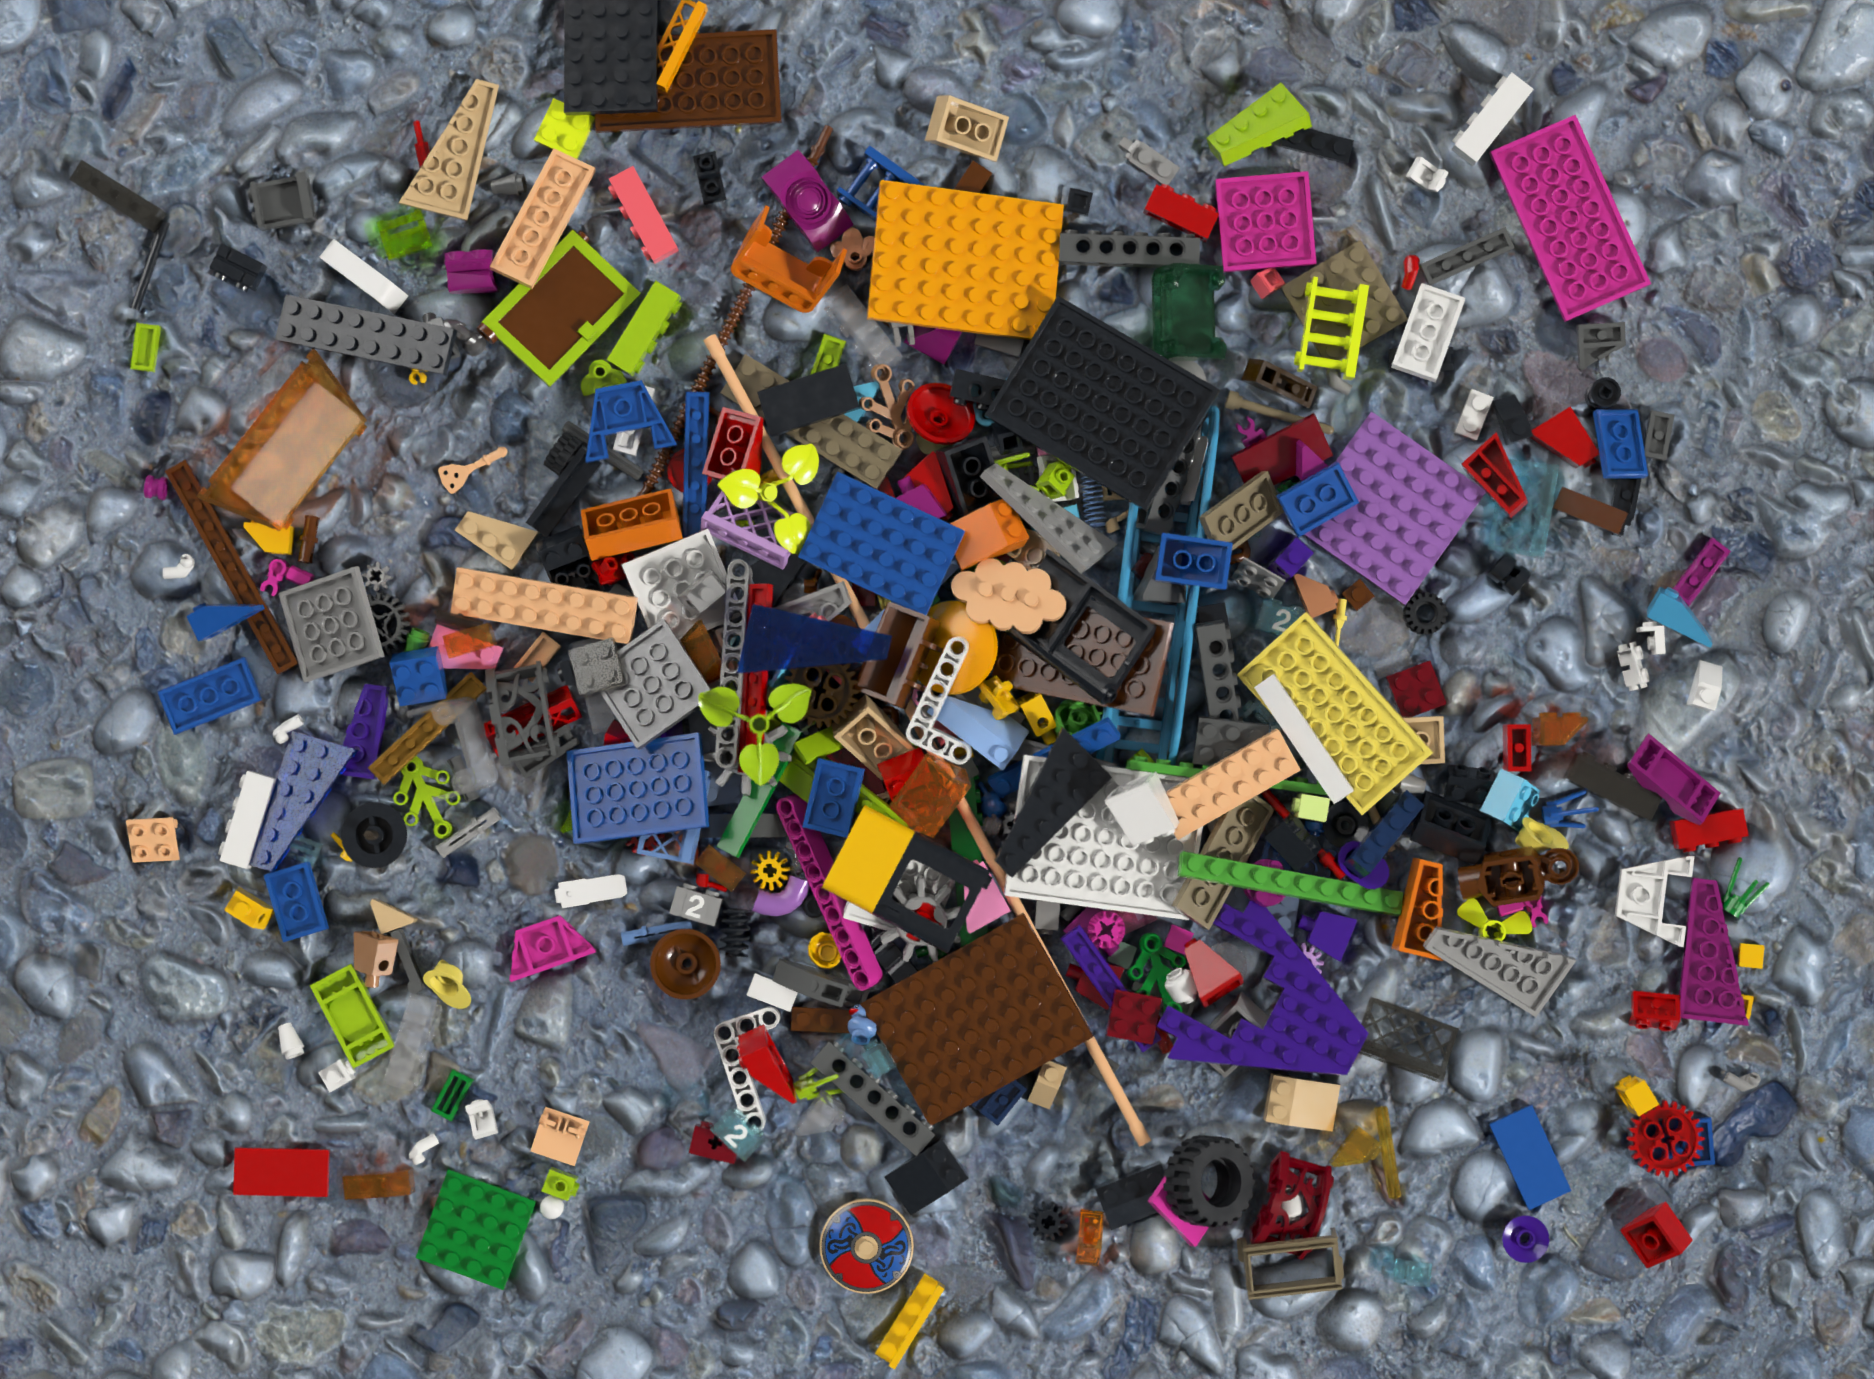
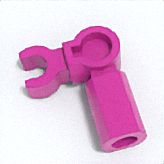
M275 559L269 564L268 580L261 584L260 591H266L267 586L272 585L273 592L271 595L277 596L280 591L279 582H282L284 576H286V580L300 586L312 582L315 575L294 565L289 567L288 562L283 559Z
M1541 898L1539 900L1496 906L1500 917L1521 911L1526 906L1527 912L1531 914L1532 928L1536 927L1535 919L1537 917H1541L1543 923L1548 924V917L1541 911V908H1543Z

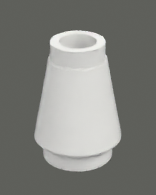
M286 1023L279 1026L282 1055H285L286 1059L302 1055L304 1053V1045L292 1024Z

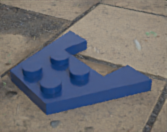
M642 380L595 389L586 463L609 459L605 436L638 429L651 428L655 450L678 446Z

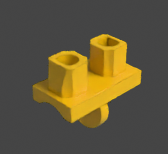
M994 676L978 685L981 690L978 697L983 703L992 704L994 707L992 715L996 720L1004 719L1009 714L1020 709L1021 706L1010 693L1013 687L1010 681L1002 683L997 676Z

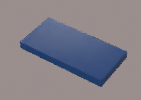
M246 657L157 691L174 735L263 701Z
M1531 1104L1489 1123V1127L1528 1210L1572 1191Z

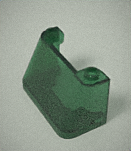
M1173 263L1155 269L1152 275L1154 352L1170 361L1226 359V343L1221 337H1215L1214 292L1220 290L1225 283L1223 266Z

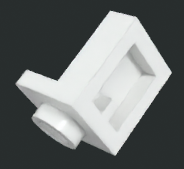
M1643 622V627L1636 628L1637 633L1650 632V636L1647 637L1648 650H1651L1652 655L1666 654L1664 626H1657V622Z
M345 1058L318 1072L329 1092L356 1078L354 1076L355 1068L353 1069L349 1060L346 1061Z

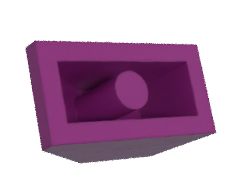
M1300 439L1296 442V475L1302 481L1328 466Z

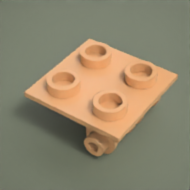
M169 817L126 820L133 863L180 860L175 828L178 827L177 819Z
M545 1106L530 1151L575 1166L590 1121Z

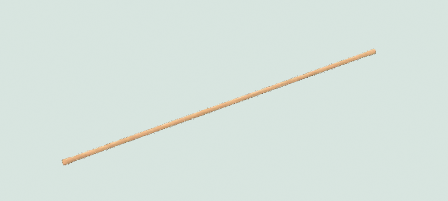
M716 334L705 338L703 341L708 351L720 368L742 411L758 416L728 361ZM763 425L762 448L780 480L784 479L789 474L784 472L782 459ZM793 479L783 483L782 485L797 513L807 517L812 527L815 520ZM830 572L835 583L845 582L852 600L848 607L862 631L870 621L846 579ZM911 698L906 710H904L910 721L917 709ZM915 726L914 729L921 739L924 731L921 727ZM933 740V745L938 749L935 741ZM926 750L1004 893L1006 873L994 861L996 854L943 757ZM1005 896L1015 916H1018L1022 913L1025 914L1027 920L1029 921L1031 927L1033 928L1035 934L1037 935L1039 941L1041 942L1043 948L1045 949L1047 955L1049 956L1051 962L1053 963L1055 969L1057 970L1059 976L1065 984L1060 972L1058 971L1054 961L1052 960L1047 948L1045 947L1040 935L1038 934L1034 924L1032 923L1021 900L1018 897ZM1093 1036V1038L1084 1043L1125 1117L1138 1146H1143L1150 1142L1151 1138L1143 1123L1138 1119Z

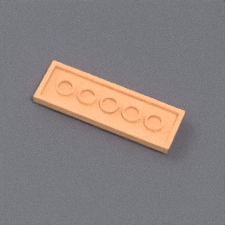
M553 148L490 265V270L533 289L596 172L595 167Z
M1279 729L1271 731L1166 791L1180 822L1173 833L1177 840L1300 771Z

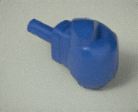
M979 782L977 786L984 795L981 798L982 804L980 807L983 817L991 820L1001 818L1007 811L1006 804L1001 801L994 791L988 792L984 784Z

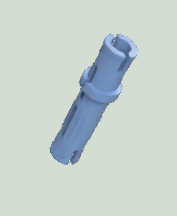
M688 919L686 921L648 928L641 926V929L621 932L623 947L643 942L644 944H649V941L659 940L666 934L675 931V929H692L691 920Z

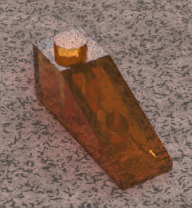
M413 1168L342 1176L345 1200L411 1195L415 1192Z

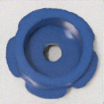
M1305 820L1304 828L1310 835L1320 836V832H1324L1322 822Z

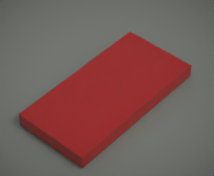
M235 1147L233 1195L328 1197L330 1149Z

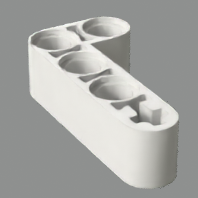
M335 239L330 242L320 255L323 261L393 314L396 313L408 297L406 293Z

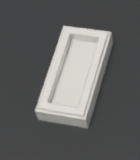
M755 973L747 996L791 1012L798 992Z

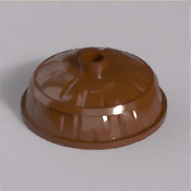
M678 929L666 934L654 947L650 959V970L656 985L667 995L683 1000L694 999L708 992L716 983L721 969L720 954L714 942L702 932L693 929ZM684 959L691 960L692 964L690 967L687 968L683 965Z

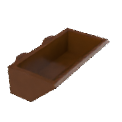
M888 601L856 679L859 680V683L855 684L854 688L859 689L864 694L906 710L914 689L925 692L926 687L917 684V680L922 668L927 670L929 665L924 663L930 649L939 653L942 652L943 648L933 644L941 622Z

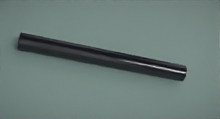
M161 220L130 307L137 311H140L170 225L166 221Z

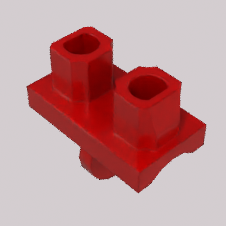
M628 552L623 555L595 561L591 567L596 571L601 585L607 583L612 585L619 580L627 579L621 564L633 560L635 557L632 552Z

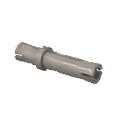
M493 807L480 817L471 819V823L435 847L439 854L445 858L478 834H484L487 828L501 820L502 817L498 810ZM484 820H487L486 823H484L474 831H471V829L482 823ZM465 833L467 834L465 837L451 845L453 841H455Z

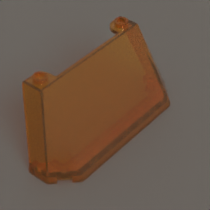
M314 348L306 356L309 361L307 363L302 361L212 474L208 480L211 483L208 489L203 487L197 494L199 499L277 531H280L282 528L287 530L295 520L292 515L348 442L355 435L360 437L368 426L364 423L367 419Z

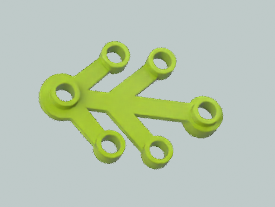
M415 756L409 762L415 764L416 768L414 771L408 770V764L401 769L404 777L399 792L394 794L393 800L397 805H405L409 800L407 793L413 780L417 790L409 813L404 816L405 824L415 826L419 822L418 814L424 801L435 824L433 828L435 836L440 839H447L453 834V825L449 821L443 820L433 797L445 800L449 805H457L461 800V796L456 791L448 792L427 785L422 775L436 779L439 784H447L451 778L450 774L445 770L437 771L424 766L423 761L418 756ZM441 773L447 775V779L444 782L439 780ZM399 794L405 796V800L402 803L397 800ZM451 794H455L457 796V801L455 803H452L449 800ZM409 815L415 816L413 824H410L407 820ZM441 825H444L447 828L445 834H441L439 832V827Z

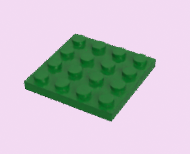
M449 1168L416 1258L504 1290L537 1200Z

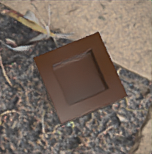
M1358 579L1341 593L1355 611H1358L1375 597L1361 579Z

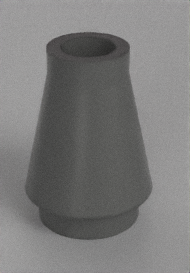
M516 172L500 179L492 180V193L521 195L527 191V182L524 174Z

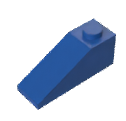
M202 603L194 607V612L186 617L197 640L203 641L217 636L265 608L263 605L253 604L206 605V603Z

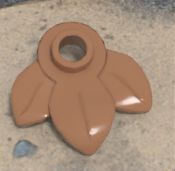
M850 227L843 233L842 241H833L829 244L830 252L836 259L841 250L845 248L847 253L844 262L847 268L854 271L861 270L867 263V257L873 254L874 236L863 238L858 229ZM854 256H859V259L856 261L852 260L851 258Z

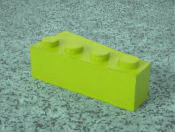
M1280 82L1209 135L1207 141L1213 155L1223 166H1226L1251 155L1252 151L1258 148L1271 146L1272 142L1284 137L1286 139L1293 136L1294 132L1303 128L1306 130L1312 127L1308 111Z

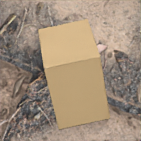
M377 898L372 899L370 902L381 934L415 923L418 919Z

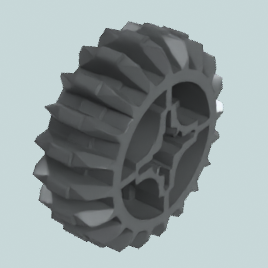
M378 592L376 600H374L372 594H368L367 597L373 618L375 617L381 621L384 620V624H382L384 627L382 629L377 628V632L387 640L381 643L382 649L384 648L386 654H391L390 646L395 650H399V645L396 642L399 641L403 644L406 642L401 636L402 634L408 635L410 633L408 630H404V626H411V622L404 621L410 614L408 612L401 613L406 606L401 604L397 607L399 603L398 598H394L390 602V594H386L384 599H382V594ZM385 605L392 611L378 615L372 607ZM394 617H396L397 629L392 636L389 625L394 620Z

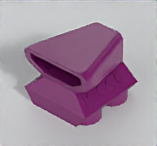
M485 249L445 253L449 293H499L492 274L493 271L490 270L495 253L492 250Z

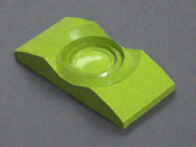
M349 964L310 985L353 1069L395 1047L384 1019L374 1005L369 991L365 987V983L354 969L353 964Z

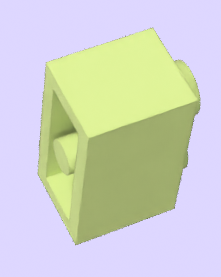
M1297 794L1296 798H1292L1290 811L1294 812L1293 816L1296 818L1326 822L1330 799Z

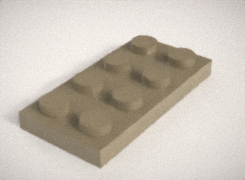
M1261 471L1199 516L1207 539L1232 542L1233 551L1284 513L1276 498L1277 492L1268 471Z

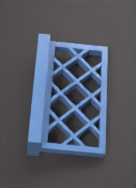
M705 770L706 792L708 796L712 772ZM701 828L683 830L678 834L671 832L673 837L663 844L656 834H652L660 845L653 851L643 850L645 840L652 835L640 836L637 854L694 865ZM676 840L680 846L679 856L670 855L665 846ZM662 849L665 854L657 852Z

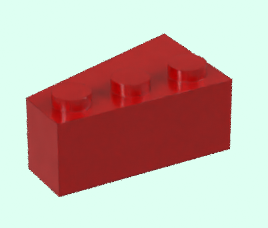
M1496 432L1461 465L1470 477L1486 491L1489 497L1511 519L1528 504V501Z

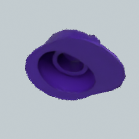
M1351 841L1345 843L1338 853V863L1341 870L1346 874L1345 876L1366 889L1382 887L1389 878V868L1386 861L1382 858L1370 874L1360 879L1343 864L1360 842Z

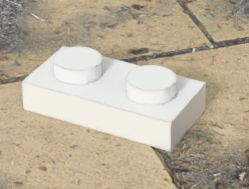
M1471 389L1454 433L1477 441L1494 397Z

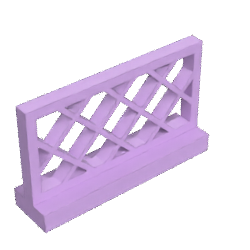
M721 491L709 511H705L701 517V531L708 528L712 536L783 570L788 563L791 553L789 550L777 545V539L771 528L777 520L769 521L766 513L776 512L780 515L781 519L785 518L784 515L771 505H768V502L759 500L755 503L759 504L760 509L748 512L747 508H743L744 513L732 515L730 507L734 505L727 501L725 494ZM781 507L789 516L793 514V512ZM726 508L728 513L727 517L722 518L714 515L716 510ZM763 515L765 522L753 525L751 517ZM747 518L749 526L741 528L736 525L735 520ZM767 528L770 536L762 538L756 534L755 530Z

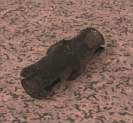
M440 609L437 610V617L434 622L435 624L453 627L455 631L464 630L478 635L481 634L484 623L483 620L465 617L462 613L457 615Z

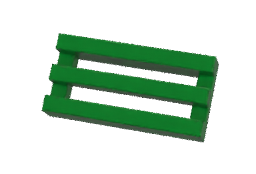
M453 1068L431 1111L449 1121H453L474 1079ZM456 1076L458 1080L441 1111L438 1107ZM464 1080L466 1084L449 1115L446 1112Z

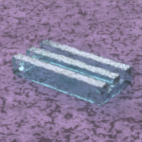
M278 828L270 850L301 862L310 861V864L315 866L323 844ZM282 834L314 846L315 849L311 850L281 839L280 836ZM280 843L312 855V857L308 859L277 847V844Z

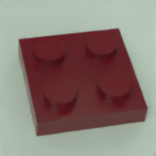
M1430 660L1386 676L1401 717H1413L1447 704Z
M1114 989L1105 1035L1153 1045L1162 998Z

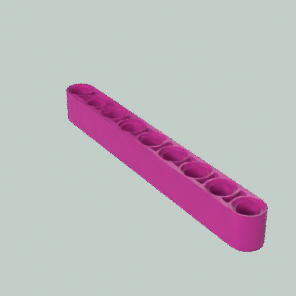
M793 793L777 801V813L854 986L861 991L869 989L882 981V970L861 923L843 918L847 901L822 888L834 862L820 831L803 827L808 803Z

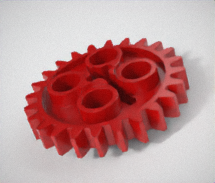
M1662 1100L1661 1106L1657 1105L1640 1115L1638 1120L1631 1118L1635 1126L1627 1127V1129L1633 1132V1135L1626 1137V1139L1633 1141V1144L1627 1148L1636 1151L1631 1157L1633 1159L1640 1158L1637 1165L1642 1167L1646 1164V1172L1649 1173L1654 1168V1175L1659 1176L1661 1171L1665 1177L1669 1176L1670 1171L1673 1175L1678 1176L1679 1168L1686 1173V1164L1695 1166L1691 1160L1693 1157L1700 1159L1696 1150H1703L1704 1148L1698 1145V1141H1703L1705 1138L1698 1136V1133L1704 1129L1695 1126L1700 1120L1698 1118L1691 1119L1693 1111L1689 1110L1684 1113L1686 1110L1685 1105L1682 1104L1677 1109V1102L1672 1101L1669 1106L1667 1100ZM1659 1118H1662L1663 1131L1659 1125ZM1677 1118L1678 1127L1670 1130L1669 1121ZM1654 1124L1656 1127L1655 1134L1647 1136L1646 1128L1648 1125ZM1664 1133L1670 1136L1667 1139V1144L1661 1141L1664 1138ZM1683 1141L1685 1148L1682 1152L1677 1153L1675 1145L1677 1142ZM1656 1147H1661L1662 1156L1654 1159L1652 1156L1653 1150ZM1668 1147H1669V1149H1670V1151H1671V1153H1672V1158H1671V1159H1669V1157H1668V1156H1669Z

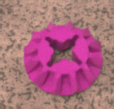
M1101 911L1090 919L1088 936L1096 946L1105 949L1113 948L1124 938L1125 925L1122 918L1116 913ZM1100 921L1103 924L1105 923V925L1115 923L1111 929L1113 938L1107 934L1098 937L1100 931H1102Z

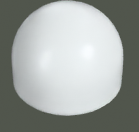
M552 1195L545 1197L540 1204L541 1214L547 1219L558 1218L564 1210L562 1199Z

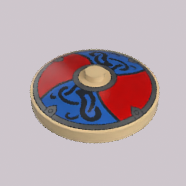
M872 1198L852 1200L836 1209L826 1221L820 1238L821 1260L830 1277L843 1288L862 1294L881 1292L896 1284L909 1268L913 1256V1235L907 1220L892 1205Z

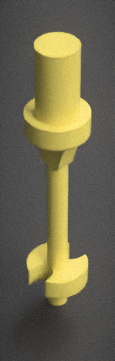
M1338 598L1339 602L1337 603L1336 614H1333V619L1335 620L1336 628L1335 644L1339 647L1341 628L1344 621H1347V616H1345L1347 600Z

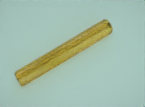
M1387 1106L1375 1107V1116L1388 1197L1390 1199H1397L1401 1197V1189Z

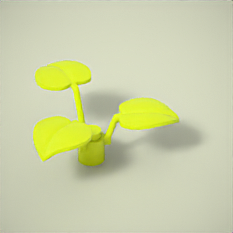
M813 444L796 445L785 452L782 458V468L789 476L784 479L772 481V483L760 482V476L755 471L740 469L728 474L717 484L727 499L738 508H749L759 500L768 502V505H771L783 514L785 518L777 520L774 524L775 538L790 553H800L811 530V524L803 514L793 513L789 516L785 510L774 502V499L777 497V485L792 479L799 485H805L816 476L819 457Z

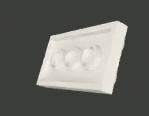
M1421 283L1391 368L1436 383L1465 297Z

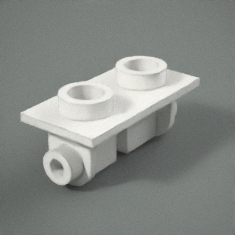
M1636 641L1629 643L1630 648H1628L1627 644L1618 646L1619 651H1617L1621 667L1630 665V670L1622 671L1626 687H1629V691L1639 689L1638 684H1640L1641 688L1648 687L1647 682H1649L1647 669L1643 668L1641 663L1643 652L1640 645L1637 646Z

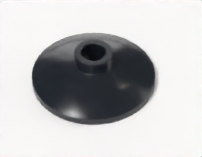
M1340 802L1330 807L1326 822H1322L1325 837L1331 844L1339 848L1347 842H1361L1369 831L1367 814L1361 815L1351 802ZM1342 821H1347L1349 824L1346 830H1343L1340 826Z

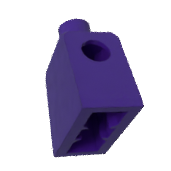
M1296 536L1267 569L1285 579V584L1314 554V551Z
M1317 911L1314 919L1302 914L1297 927L1309 932L1306 938L1308 943L1332 958L1341 961L1357 920Z

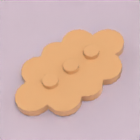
M988 558L977 565L975 572H960L951 582V590L954 597L966 603L968 617L977 624L991 622L1000 631H1006L1014 627L1022 634H1031L1040 628L1043 620H1059L1066 611L1065 598L1060 592L1051 589L1049 575L1041 569L1027 571L1018 562H1010L1003 566L1000 561Z

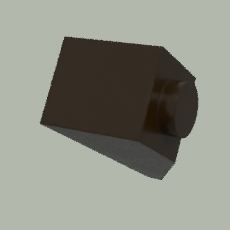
M1249 358L1241 378L1242 381L1258 389L1306 408H1310L1318 388L1260 359Z

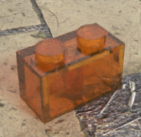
M485 623L442 636L449 659L498 646L491 623Z
M711 844L707 846L695 862L696 865L731 892L735 890L747 874L745 870Z

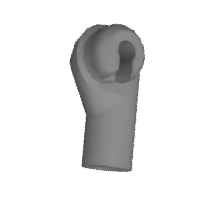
M1327 368L1326 377L1328 385L1348 396L1353 385L1342 380L1340 370Z
M1728 1072L1723 1082L1741 1092H1745L1757 1087L1761 1078L1756 1072L1741 1077Z

